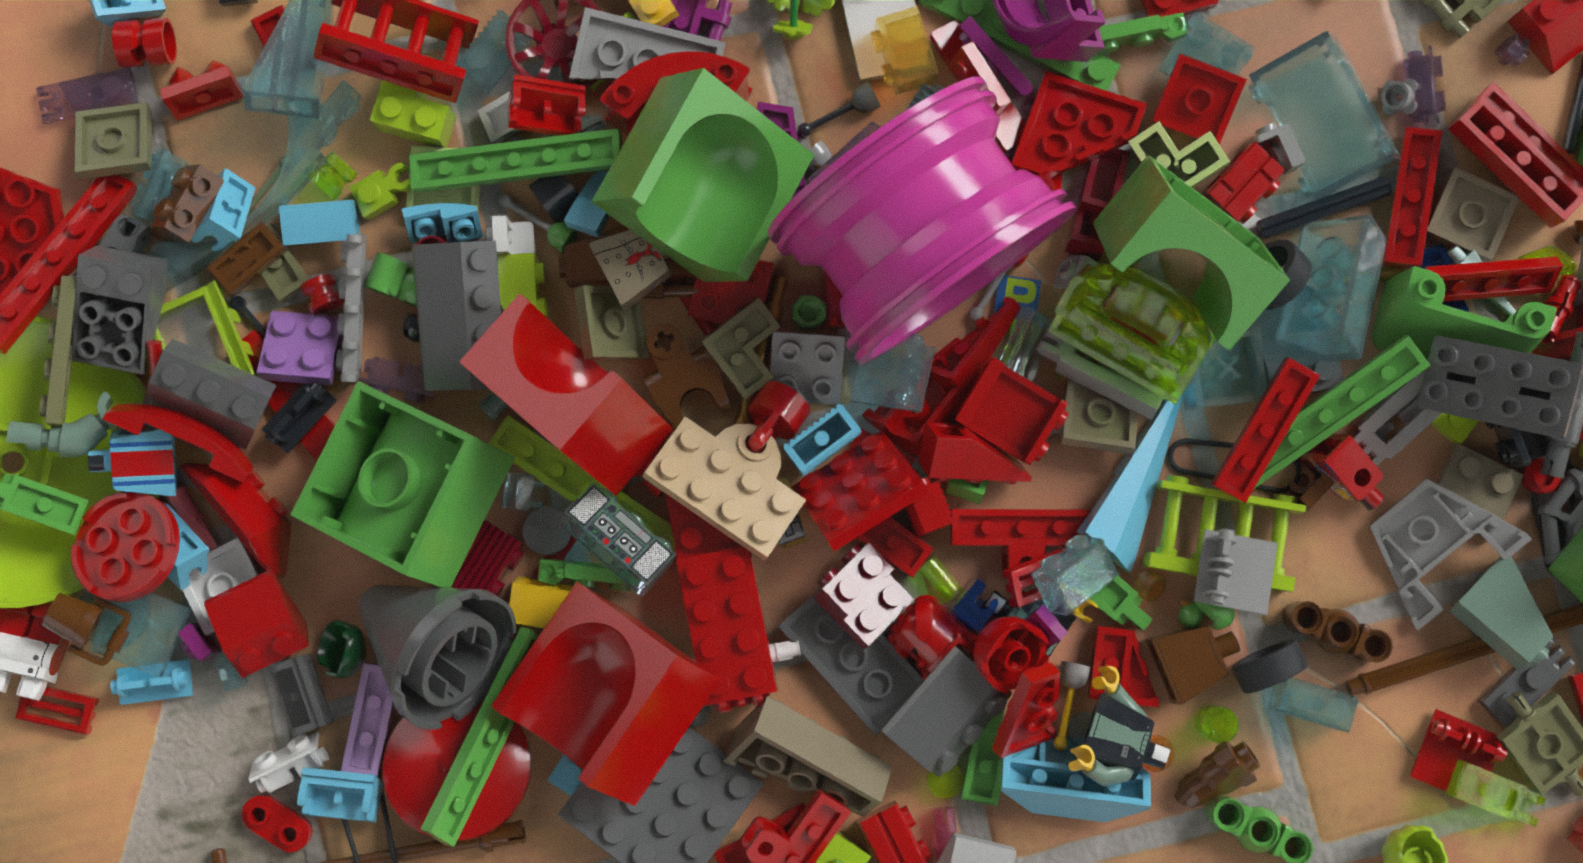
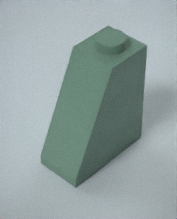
M1500 556L1449 611L1518 671L1529 663L1536 667L1550 652L1545 646L1553 638V635L1512 557L1505 561Z

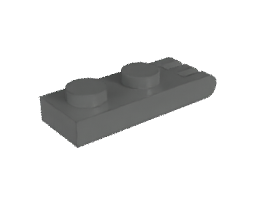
M1552 638L1545 647L1549 649L1554 644L1555 639ZM1558 645L1536 667L1529 663L1518 671L1513 666L1478 702L1503 728H1506L1518 716L1510 703L1507 702L1508 696L1513 697L1511 693L1520 691L1529 706H1532L1574 666L1576 661L1571 656H1567L1558 664L1557 661L1566 652Z

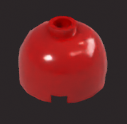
M1017 616L999 617L989 622L979 632L975 640L973 657L976 669L995 690L1005 694L1012 693L1010 690L1016 689L1018 678L1023 671L1030 667L1036 668L1048 664L1049 656L1046 654V643L1049 645L1048 638L1040 628L1027 620Z

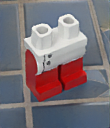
M45 603L22 608H0V692L6 693L12 674L22 676L16 695L40 701L47 683H56L59 674L57 671L62 664L69 642L42 626L44 617L51 604Z

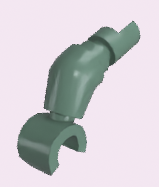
M105 391L98 400L97 415L93 416L90 413L73 423H63L62 426L52 425L50 429H45L44 424L10 421L6 442L24 443L27 450L42 451L43 447H48L49 452H57L60 457H79L87 455L89 450L95 448L108 436L106 430L116 431L122 428L102 420L113 404L111 397Z

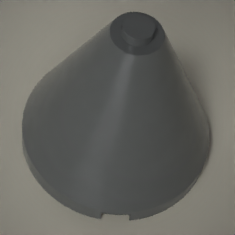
M375 585L362 594L358 607L396 710L416 727L427 730L442 728L440 721L451 716L458 721L485 700L510 650L506 647L509 631L513 634L516 633V620L511 607L495 594L482 589Z

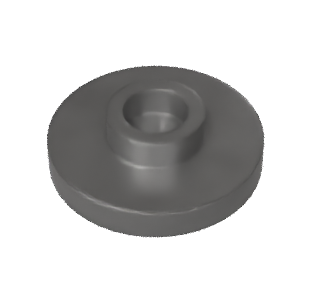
M549 506L540 507L532 511L527 516L523 525V537L526 544L533 551L543 555H552L563 550L569 543L572 534L571 523L565 513Z

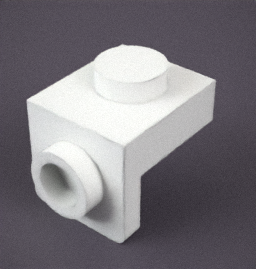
M506 215L492 216V227H487L486 237L487 241L496 240L497 255L535 253L534 225L532 222L511 223Z

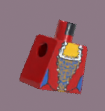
M1332 434L1298 458L1317 478L1323 473L1328 475L1335 482L1329 490L1340 499L1360 502L1367 510L1376 508L1384 500L1385 496L1376 487L1382 480L1383 473L1350 435Z

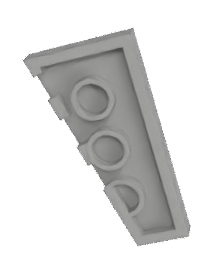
M585 7L569 80H616L634 66L668 53L699 51L723 56L726 42Z

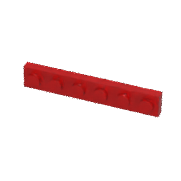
M119 175L97 177L0 294L1 353H7L51 299L54 285H61V276H69L77 267L78 255L95 245L138 192L134 182Z

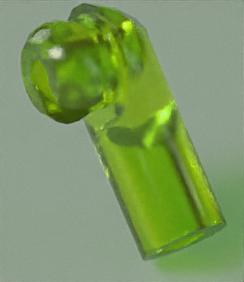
M1546 246L1521 255L1518 258L1529 259L1557 256L1564 265L1559 276L1572 275L1577 266L1569 254L1554 246Z

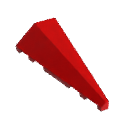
M1006 296L1002 300L1003 307L987 320L983 316L975 322L976 329L962 340L958 337L953 339L914 371L916 377L900 390L894 387L887 393L889 399L874 411L868 408L862 414L863 418L878 431L883 430L888 438L900 448L919 456L926 422L951 423L953 421V416L1021 308L1016 299Z

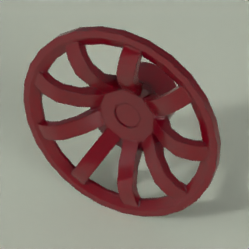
M522 0L510 16L505 31L507 56L513 69L518 75L532 77L526 72L520 62L533 57H539L543 65L536 78L546 79L552 67H559L564 82L575 84L574 80H569L571 72L569 63L573 62L578 41L576 33L580 30L583 14L568 27L565 25L568 0H559L555 23H550L544 8L539 3L540 0ZM572 0L584 8L601 11L591 0ZM529 6L540 22V32L528 25L518 23L519 18ZM514 32L533 39L536 42V46L516 53ZM584 80L577 85H583L588 89L598 80Z

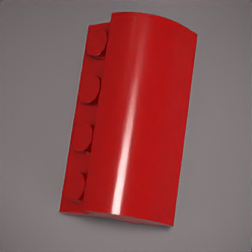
M1494 81L1447 126L1446 129L1549 228H1553L1566 221L1583 203V167Z

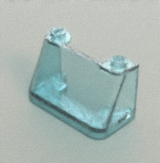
M1327 30L1249 74L1253 83L1248 85L1255 101L1258 104L1264 102L1266 106L1270 107L1280 126L1287 123L1290 125L1306 161L1301 166L1302 177L1298 179V183L1307 198L1313 196L1314 200L1318 201L1401 159L1396 145L1337 36Z

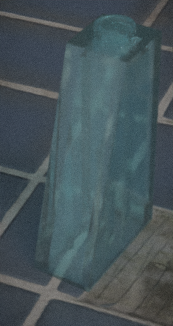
M332 0L289 1L244 83L245 110L320 119L327 62L314 59L313 55L322 22L333 26L334 5L331 4Z

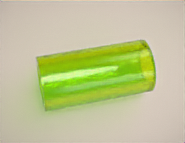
M936 556L932 557L919 569L946 603L963 590Z

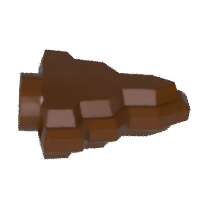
M1224 740L1215 747L1211 754L1202 759L1198 768L1185 775L1178 782V790L1174 796L1181 805H1189L1195 808L1218 795L1229 794L1242 786H1249L1256 782L1255 770L1260 768L1261 765L1245 741L1233 746Z

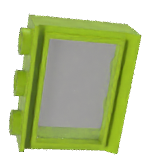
M216 280L162 305L154 340L162 341L163 350L172 339H175L258 377L249 360V357L254 356L250 344L241 340L235 326L241 322L236 310L228 308L223 296L227 292Z

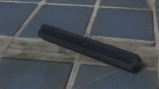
M1379 177L1258 220L1256 223L1257 233L1260 238L1267 240L1388 197L1392 193L1390 182L1387 178Z

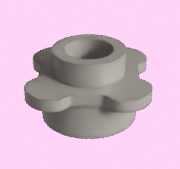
M1410 78L1405 80V82L1387 81L1383 86L1381 94L1382 111L1389 116L1395 112L1413 113L1417 108V103L1414 101L1415 91L1418 88L1417 82ZM1399 94L1403 96L1401 100L1397 99Z

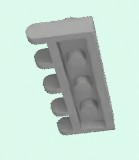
M347 234V241H342L341 263H347V267H345L346 277H341L339 283V298L345 299V314L339 313L338 335H344V340L342 342L343 350L338 349L336 369L337 371H342L341 381L356 382L361 378L367 235Z

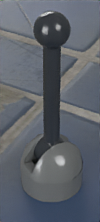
M866 82L858 86L852 93L850 103L809 124L801 123L798 126L799 135L807 137L813 129L852 109L862 113H869L880 108V103L870 83Z

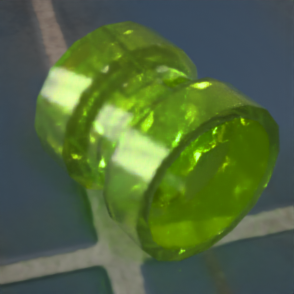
M331 151L324 158L325 164L320 169H314L308 178L336 201L342 194V187L346 183H352L359 174Z
M1214 704L1202 707L1196 713L1194 720L1198 734L1204 739L1216 743H1221L1224 740L1229 742L1236 736L1239 729V722L1235 713L1229 708Z

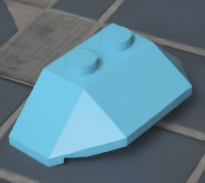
M1053 738L1002 758L1001 791L1031 813L1108 822L1148 811L1151 807L1150 773L1144 768H1141L1135 780H1128L1125 783L1109 786L1099 785L1080 770L1076 772L1071 771L1068 767L1069 762L1078 758L1070 752V749L1083 745L1084 740L1066 738L1068 741L1067 748L1059 751L1053 745L1055 739Z

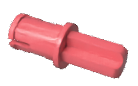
M186 486L179 487L176 496H165L171 508L206 544L209 552L218 548L203 520L206 515L199 512Z

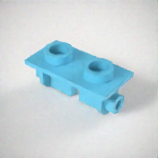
M190 659L117 668V680H112L110 683L111 693L119 695L120 705L194 696Z

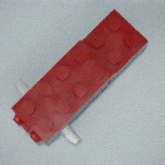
M665 493L677 555L678 572L695 659L692 660L720 679V682L704 706L713 704L718 713L732 711L733 707H744L748 704H754V706L761 705L766 696L770 697V693L778 691L773 662L793 659V656H801L799 640L796 642L769 643L762 602L759 597L758 582H756L755 566L752 561V552Z

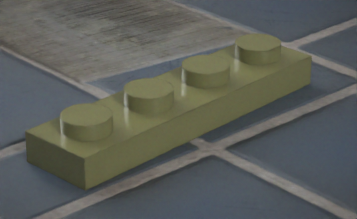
M61 276V285H54L52 307H58L56 322L50 321L48 329V343L54 344L52 358H46L44 364V380H50L48 395H41L39 415L45 417V423L48 426H62L66 419L72 366L77 277Z

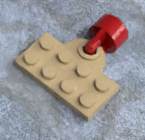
M778 380L768 381L749 405L748 412L755 421L753 425L736 424L725 428L714 437L699 425L684 417L642 476L763 561L767 559L806 501V499L776 479L781 468V452L775 440L777 437L785 440L792 439L809 416L810 407L806 398L797 389Z

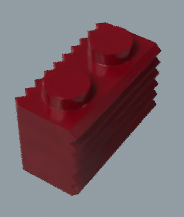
M484 519L452 587L482 589L499 596L505 586V583L501 582L508 569L514 571L525 555L521 551L525 543Z

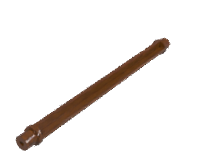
M1583 603L1544 615L1543 618L1551 633L1583 624ZM1476 637L1365 674H1358L1357 678L1346 681L1345 685L1351 697L1362 693L1368 695L1373 691L1496 651L1480 637Z

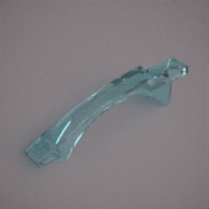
M342 80L321 107L290 83L286 82L282 87L281 93L286 105L289 129L285 161L280 175L267 197L247 216L241 238L261 221L267 224L279 214V206L289 205L328 163L329 160L319 152L320 149L329 146L334 141L338 133L337 128L345 119L348 120L354 116L359 109V101L362 99L356 89L345 80ZM213 236L197 243L193 241L189 243L157 241L151 251L160 258L168 259L165 292L183 284L205 270L211 264V260L227 251L236 241H231L227 246L218 251L211 250L214 241L217 240Z

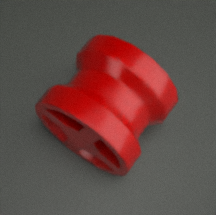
M333 273L316 276L301 284L302 293L309 298L308 308L311 314L330 311L345 302L344 299L339 298V292H337L335 287L337 280Z

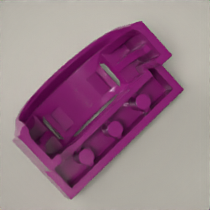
M992 0L996 16L1003 29L1015 41L1029 45L1032 57L1087 62L1105 48L1099 28L1106 23L1103 12L1097 9L1093 11L1090 0H1044L1046 16L1049 22L1041 13L1036 0Z

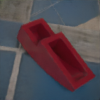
M1117 148L1089 161L1064 252L1088 256L1099 262L1104 248L1093 222L1121 189L1129 159V151Z

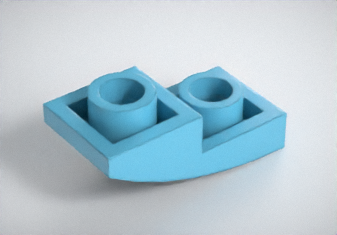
M603 170L597 171L583 187L564 219L567 227L598 238L600 237L610 215L591 201L608 172Z
M436 203L401 208L410 244L416 243L426 236L433 235L437 237L446 236L447 243L463 242L483 237L476 206L457 203Z

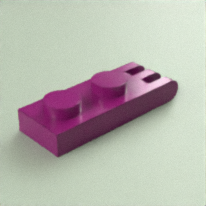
M968 16L958 25L962 31L958 36L965 45L972 41L974 42L979 51L987 58L985 61L996 78L1002 75L1019 94L1028 95L1032 91L1031 83L971 16Z

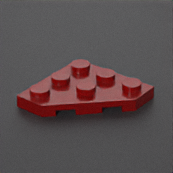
M1045 71L1011 164L1016 171L1024 169L1034 175L1048 170L1052 178L1122 147L1136 137L1147 103Z

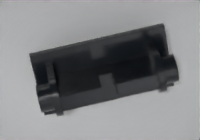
M316 382L313 384L304 383L261 430L266 433L265 437L272 444H278L289 454L338 400L322 385Z

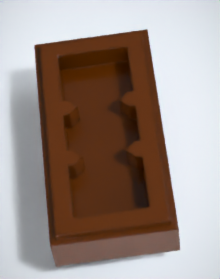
M261 221L206 269L228 295L234 297L288 250L268 226Z

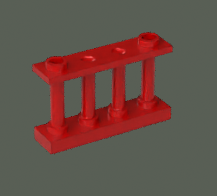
M420 0L331 1V4L340 7L334 26L322 22L313 55L314 59L449 102H457L467 70L455 66L460 46L471 49L479 20ZM355 12L376 19L370 38L349 31ZM390 24L411 30L406 49L385 43ZM425 35L446 42L441 61L420 54Z

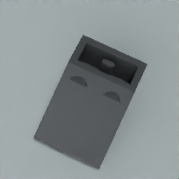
M95 246L78 255L72 361L139 374L146 373L148 365L146 342L154 340L165 297L168 259Z

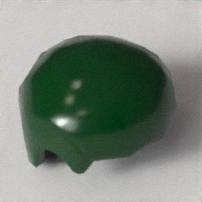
M333 620L327 624L322 632L317 654L318 664L330 670L325 671L326 675L343 679L351 677L359 670L366 658L367 642L362 630L354 624L340 620Z

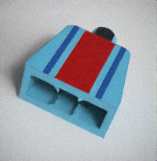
M148 425L139 435L125 429H120L112 432L109 439L110 449L88 451L89 472L112 471L114 490L176 496L178 477L175 436L151 425Z

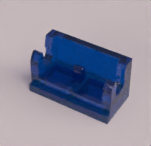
M978 578L969 580L947 607V611L953 614L957 620L973 633L979 634L984 628L983 625L995 612L998 600L993 599L989 606L983 609L986 600L983 601L977 597L982 594L986 584Z

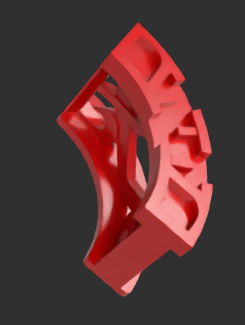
M699 51L668 53L651 58L626 71L601 95L600 102L605 105L608 113L605 120L628 136L661 77L701 68L706 69L747 102L753 93V89L748 86L750 68L728 57Z

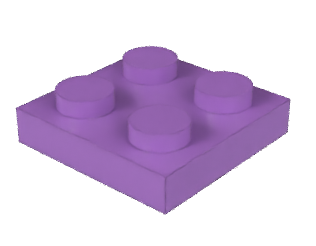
M271 311L257 368L258 377L269 381L306 384L316 382L319 385L332 386L337 351L340 349L343 336L338 335L339 316Z

